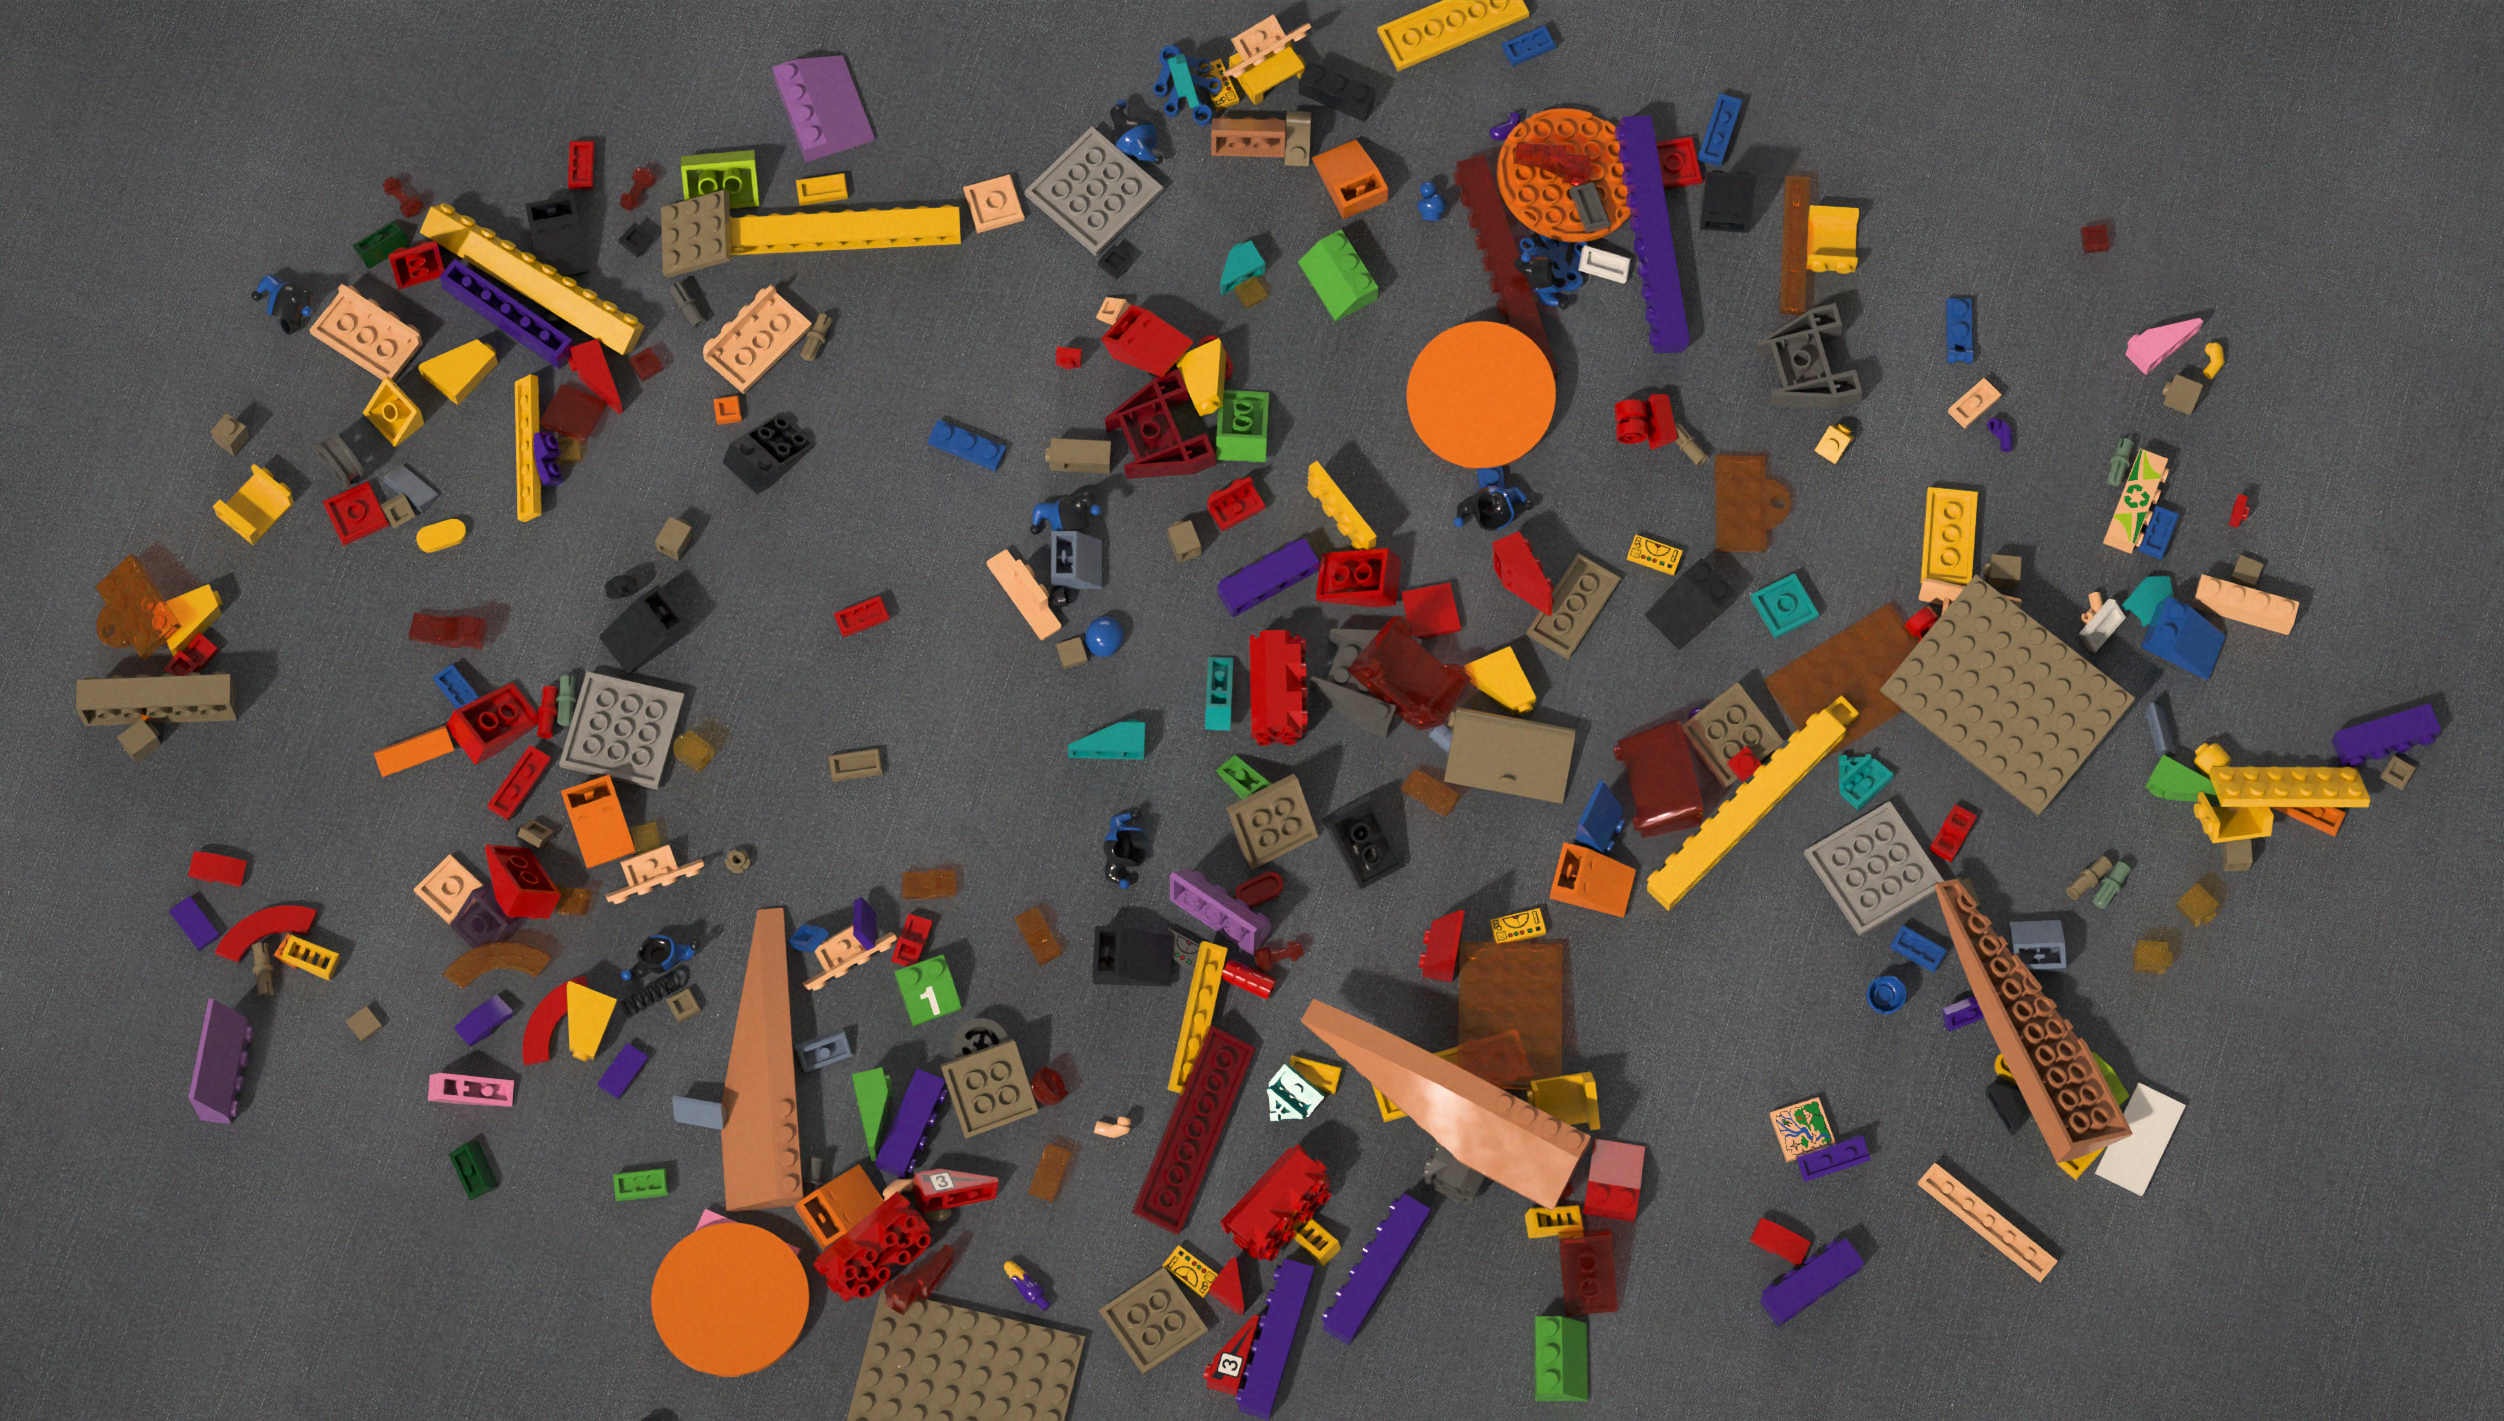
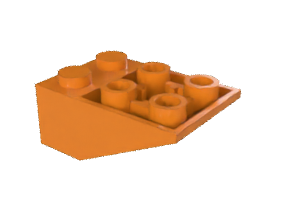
M1356 139L1312 157L1343 220L1387 202L1388 187L1378 168Z
M610 775L561 791L587 869L636 853Z
M1564 842L1549 899L1624 918L1636 870L1589 848Z
M860 1164L797 1202L794 1208L824 1251L880 1206L884 1200Z

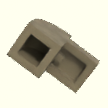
M1287 111L1285 165L1309 166L1311 112Z

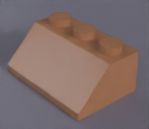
M1219 117L1212 119L1211 156L1284 157L1285 120L1278 118L1256 120L1252 117L1242 119Z

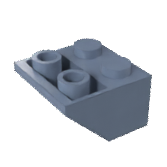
M1051 531L1052 589L1064 586L1066 589H1102V540L1078 531Z
M2061 920L2009 922L2011 954L2013 956L2017 954L2031 973L2063 972L2066 969L2065 940Z

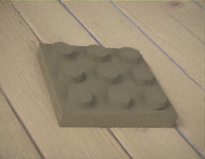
M721 190L661 207L664 276L670 278L731 261L728 192Z
M1738 682L1678 728L1724 788L1738 779L1726 762L1747 746L1756 758L1761 761L1784 742Z
M1294 774L1226 808L1245 862L1251 871L1318 837L1298 778Z
M1014 1039L940 1065L965 1139L1038 1113Z
M1165 1267L1099 1309L1100 1315L1143 1376L1208 1333L1207 1327Z

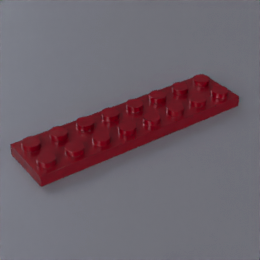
M1212 1025L1207 1027L1134 1204L1132 1214L1174 1235L1180 1234L1255 1047Z

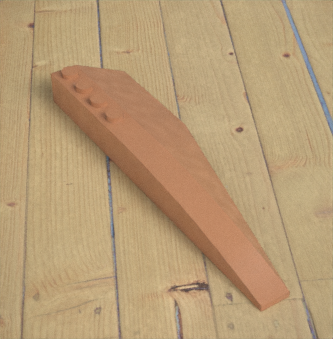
M1953 879L1936 883L1934 886L1943 914L1979 1007L2056 1162L2061 1163L2078 1159L2130 1137L2133 1133L2083 1038L2078 1039L2072 1031V1024L2068 1019H2062L2055 1010L2057 1005L2052 999L2044 996L2041 992L2042 986L2017 954L2014 956L2006 947L2008 945L2006 940L2002 936L1998 937L1990 927L1992 922L1987 916L1979 913L1976 909L1977 903L1959 880Z
M784 908L761 909L757 912L721 1101L728 1111L725 1127L721 1130L727 1212L795 1206L797 1202L804 1199Z
M1313 998L1301 1022L1324 1043L1329 1044L1342 1059L1347 1060L1356 1068L1359 1074L1363 1077L1365 1076L1373 1083V1086L1403 1113L1408 1114L1421 1129L1426 1130L1435 1138L1438 1144L1452 1153L1456 1160L1551 1211L1554 1210L1587 1150L1591 1136L1404 1039Z

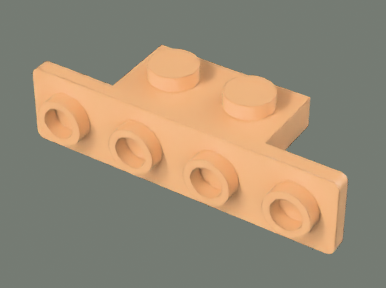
M1274 14L1270 15L1231 39L1242 61L1224 71L1223 74L1225 77L1233 75L1234 78L1247 71L1245 67L1249 64L1258 65L1267 59L1265 55L1273 51L1276 54L1287 47L1286 42L1294 39L1296 42L1308 35L1306 30L1311 28L1310 23L1303 24L1285 35Z
M1008 550L1002 551L987 561L988 568L1040 640L1048 638L1061 629L1060 622L1048 607L1049 593L1043 584L1038 585L1034 579L1035 574L1028 564L1024 565L1020 559L1015 561Z
M1924 578L1919 593V600L1943 605L1942 615L1965 586ZM2003 595L2018 608L2021 607V599Z
M667 844L621 861L620 863L629 886L608 893L605 896L608 902L613 901L614 904H618L628 900V895L635 892L638 895H642L652 891V886L662 883V886L672 884L677 881L676 877L686 874V877L696 875L701 872L700 868L705 865L703 860L699 859L677 867L670 846Z
M853 925L823 941L814 951L824 970L804 981V987L808 990L811 988L813 990L820 989L827 984V979L834 975L838 978L849 971L848 967L855 963L860 965L871 959L870 954L877 950L880 952L886 951L894 945L893 941L898 938L894 933L890 932L875 941V948L867 951L853 936Z

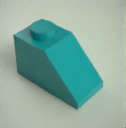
M1251 240L1246 243L1240 242L1229 251L1220 281V293L1222 296L1265 274V262Z

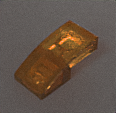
M1415 768L1401 787L1404 794L1423 802L1426 808L1445 817L1448 816L1460 798L1459 794Z
M955 871L903 872L901 875L902 899L921 900L956 896Z
M554 884L561 893V897L552 913L586 916L592 892L588 889L565 888L561 884Z
M1037 907L1014 918L1018 929L1039 966L1062 955L1061 948L1049 931V927Z
M1047 1143L1028 1194L1054 1202L1072 1151Z

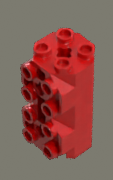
M1264 630L1260 632V637L1255 638V634L1249 636L1251 738L1256 739V744L1260 746H1268L1272 743H1282L1287 746L1297 744V739L1302 737V734H1307L1305 638L1300 639L1298 634H1295V638L1290 637V631Z
M1298 1144L1293 1148L1289 1147L1220 1221L1223 1231L1227 1235L1232 1232L1234 1236L1232 1241L1252 1258L1257 1257L1258 1260L1267 1259L1268 1261L1274 1260L1279 1253V1249L1295 1237L1297 1230L1294 1229L1295 1224L1299 1221L1304 1224L1308 1223L1312 1219L1314 1211L1320 1205L1327 1203L1332 1193L1328 1191L1331 1186V1179L1325 1173L1327 1168L1319 1160L1315 1159L1313 1161L1307 1156L1306 1150Z
M895 1192L816 1258L817 1261L813 1263L816 1270L828 1279L826 1281L827 1286L833 1293H838L845 1303L854 1300L856 1297L864 1299L872 1296L886 1284V1281L890 1278V1269L897 1263L899 1265L910 1264L926 1251V1247L930 1244V1228L916 1209L913 1210L909 1206L911 1203L898 1192Z

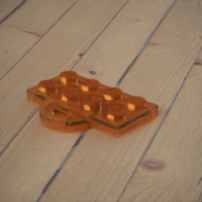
M1715 455L1716 551L1766 552V529L1780 525L1789 514L1791 500L1788 491L1777 481L1765 479V456ZM1780 499L1784 502L1785 506L1781 509H1776L1771 505V501Z
M133 554L125 558L95 587L106 603L97 618V634L104 644L112 648L123 649L133 645L138 655L146 660L182 627L138 558ZM114 626L115 631L113 635L108 637V631Z

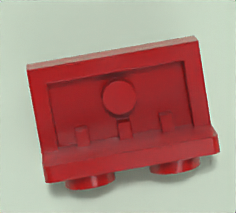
M1250 476L1245 479L1239 478L1235 480L1229 488L1223 491L1221 489L1217 490L1207 499V509L1222 532L1265 510V504L1253 487V480Z

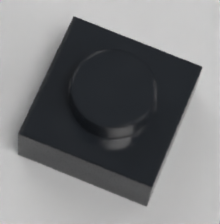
M634 222L618 240L620 245L638 258L654 241V238Z
M1114 244L1098 261V266L1116 280L1132 264V258Z

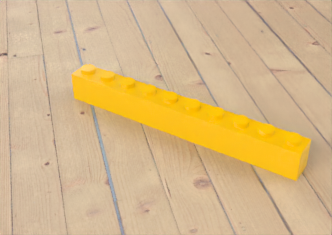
M446 203L431 206L420 233L433 241L436 240L438 244L620 354L624 355L633 352L645 327L638 322L637 317L628 313L624 314L618 310L614 303L604 302L597 297L598 295L594 291L579 287L574 279L561 276L556 273L557 270L554 267L541 264L536 261L534 255L528 252H521L516 249L514 243L496 237L494 231L475 224L476 221L469 216L458 214L453 206Z
M943 205L940 208L920 206L915 209L896 207L883 211L868 209L863 212L844 210L841 213L821 211L817 214L797 212L793 215L774 213L761 217L756 215H746L741 218L730 217L731 255L961 244L959 207Z
M1825 709L1819 714L1815 712L1806 721L1807 726L1801 732L1797 730L1788 740L1790 743L1784 749L1780 747L1771 756L1772 761L1767 766L1761 765L1753 774L1755 778L1749 784L1744 782L1735 792L1737 796L1732 801L1727 799L1719 807V813L1713 819L1709 817L1700 827L1702 830L1696 836L1692 834L1683 843L1684 848L1678 854L1674 852L1665 861L1666 866L1661 871L1657 869L1647 879L1649 882L1647 884V891L1668 911L1845 737L1846 729Z

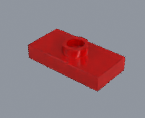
M570 141L568 189H593L594 141Z
M881 596L833 613L843 638L890 620Z

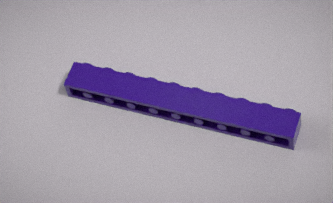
M1627 116L1623 117L1616 126L1615 138L1619 140V161L1623 163L1624 168L1622 180L1623 184L1627 186L1626 204L1631 210L1630 227L1635 234L1634 251L1638 254L1639 258L1638 274L1642 276L1643 282L1641 293L1643 299L1646 300L1647 306L1645 317L1646 321L1650 323L1649 341L1654 347L1655 354L1683 352L1690 344L1652 117Z

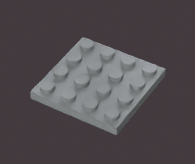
M1090 127L1024 192L1028 199L1091 253L1097 256L1163 192V186L1096 129Z
M586 672L560 759V767L600 777L610 775V778L613 780L658 790L685 694Z
M1890 801L1804 851L1805 857L1859 937L1936 892L1934 885L1944 881Z

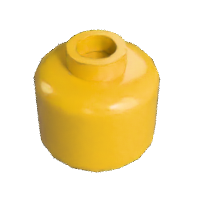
M2204 743L2195 751L2197 756L2194 759V766L2209 780H2211L2209 777L2211 767H2230L2231 757L2218 743L2211 745Z

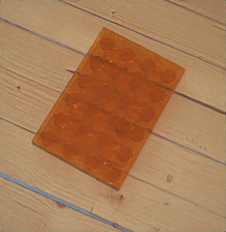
M1888 603L1765 678L1764 683L1800 732L1807 726L1806 721L1815 712L1819 714L1841 695L1859 712L1858 717L1845 727V737L1821 760L1822 762L1904 712V710L1883 695L1880 689L1917 646L1918 642L1905 628V624Z
M1460 941L1458 1067L1500 1089L1531 1090L1530 1081L1562 1076L1561 944Z

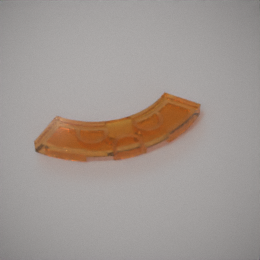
M489 943L473 948L456 958L443 971L442 975L462 989L476 977L489 970L498 968L518 970L536 978L551 959V956L540 949L522 943Z

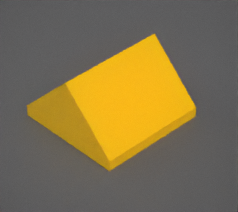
M389 376L384 378L363 411V414L394 447L401 444L424 425L420 409Z

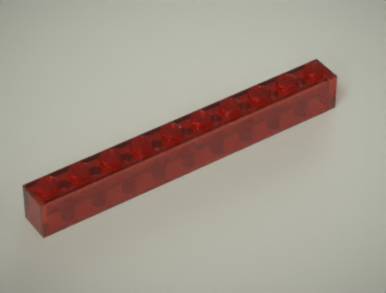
M1481 155L1456 162V171L1453 172L1454 182L1456 186L1460 185L1461 203L1463 207L1468 208V223L1471 229H1475L1477 235L1474 237L1478 251L1482 250L1483 268L1485 272L1489 271L1490 273L1489 285L1492 293L1497 294L1499 301H1496L1499 315H1504L1506 321L1504 325L1520 331L1539 347L1549 362L1554 380L1557 381L1558 369L1526 277L1514 267V260L1519 257L1486 157Z

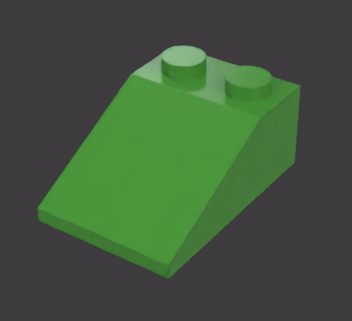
M1224 390L1223 407L1218 408L1216 460L1266 462L1269 392Z
M882 1067L852 1074L871 1162L876 1161L890 1110L889 1098L894 1097L889 1074L884 1075Z

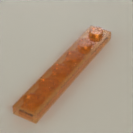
M1785 176L1779 314L1802 315L1805 313L1810 177Z

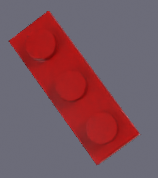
M529 745L490 800L487 808L509 822L551 763V757Z

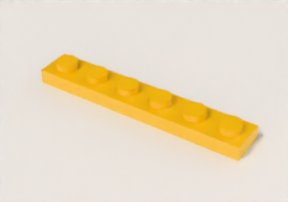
M532 374L515 382L518 520L523 522L540 516L542 509L541 479L534 455V434L539 432L538 376Z
M1206 941L1200 943L1168 1085V1090L1181 1092L1206 1029L1211 1025L1228 948Z

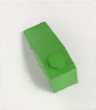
M2164 754L2146 785L2150 793L2159 798L2164 797L2167 800L2197 802L2198 793L2203 792L2209 803L2220 804L2211 780Z
M1236 755L1216 770L1217 774L1241 799L1272 785Z

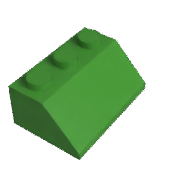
M1342 229L1319 240L1298 261L1299 266L1335 322L1378 300L1379 288Z
M1535 1316V1401H1588L1586 1323L1562 1316Z

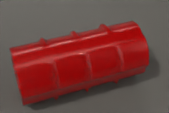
M1233 959L1228 960L1221 976L1222 980L1231 983L1232 986L1235 985L1266 1000L1270 998L1277 983L1276 979L1266 975V973L1263 974Z

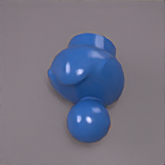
M1430 181L1424 182L1420 186L1419 193L1424 198L1417 202V209L1422 213V220L1424 221L1442 220V213L1447 208V202L1441 195L1436 194V186Z

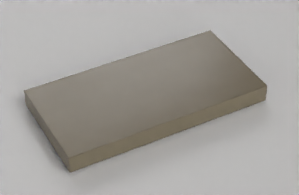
M1578 553L1555 587L1554 592H1552L1555 602L1552 605V615L1548 616L1540 611L1527 630L1526 635L1569 660L1620 583L1621 577Z

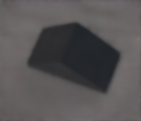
M1991 1083L1987 1086L1985 1094L2009 1133L2013 1136L2017 1133L2026 1101L2020 1090Z

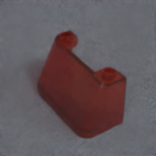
M1397 615L1384 625L1353 660L1348 671L1379 700L1395 705L1396 714L1412 727L1418 730H1426L1442 726L1472 678L1458 664L1443 665L1410 636L1413 632L1410 621L1403 616Z
M1671 720L1617 740L1616 746L1613 747L1616 761H1621L1622 765H1625L1636 805V816H1632V822L1635 831L1640 832L1641 839L1700 826L1704 812L1703 803L1680 720Z

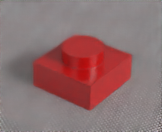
M1057 346L1056 365L1064 369L1081 368V349Z
M2237 495L2230 516L2229 526L2238 528L2241 520L2246 521L2250 506H2246L2248 496Z
M1747 746L1726 762L1741 783L1755 773L1762 765Z

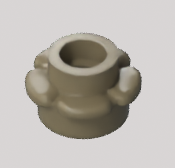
M742 849L730 851L727 855L728 858L725 860L726 867L737 874L745 872L751 864V860L748 858L749 854Z

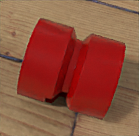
M1634 399L1624 400L1615 404L1616 440L1623 444H1636L1646 441L1648 439V423L1645 421L1647 419L1646 403Z
M1927 606L1914 614L1906 622L1905 628L1914 638H1919V643L1939 617L1930 606Z

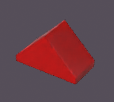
M1234 1257L1228 1261L1209 1286V1294L1238 1315L1244 1314V1303L1237 1259Z

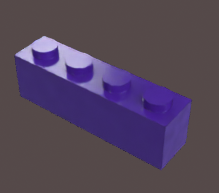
M1305 538L1299 541L1293 540L1287 543L1281 551L1268 553L1259 563L1246 565L1237 575L1224 577L1218 584L1217 594L1232 618L1315 574L1319 571L1320 562Z
M2429 703L2337 731L2331 741L2342 768L2349 765L2354 768L2363 765L2366 760L2372 758L2375 760L2384 759L2389 756V753L2398 751V753L2407 752L2413 748L2412 746L2418 744L2422 746L2430 745L2436 741L2441 728Z
M916 1069L876 1158V1167L903 1179H906L908 1172L913 1173L918 1161L915 1158L919 1149H924L928 1136L925 1135L928 1127H933L937 1120V1107L939 1103L944 1104L949 1091L946 1089L945 1079Z
M1846 1238L1840 1242L1834 1240L1825 1247V1253L1819 1257L1817 1254H1814L1804 1262L1805 1266L1799 1271L1796 1269L1791 1270L1783 1277L1784 1281L1776 1286L1773 1283L1762 1291L1763 1296L1761 1297L1760 1304L1778 1328L1862 1270L1864 1261Z

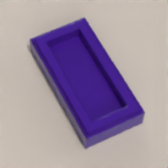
M190 896L169 910V913L199 952L220 938L219 933Z
M863 897L854 900L853 936L868 951L875 948L876 912Z
M626 1043L599 1080L597 1086L619 1100L646 1064L649 1057Z

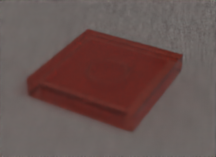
M561 384L542 416L540 426L586 443L606 409L607 402Z

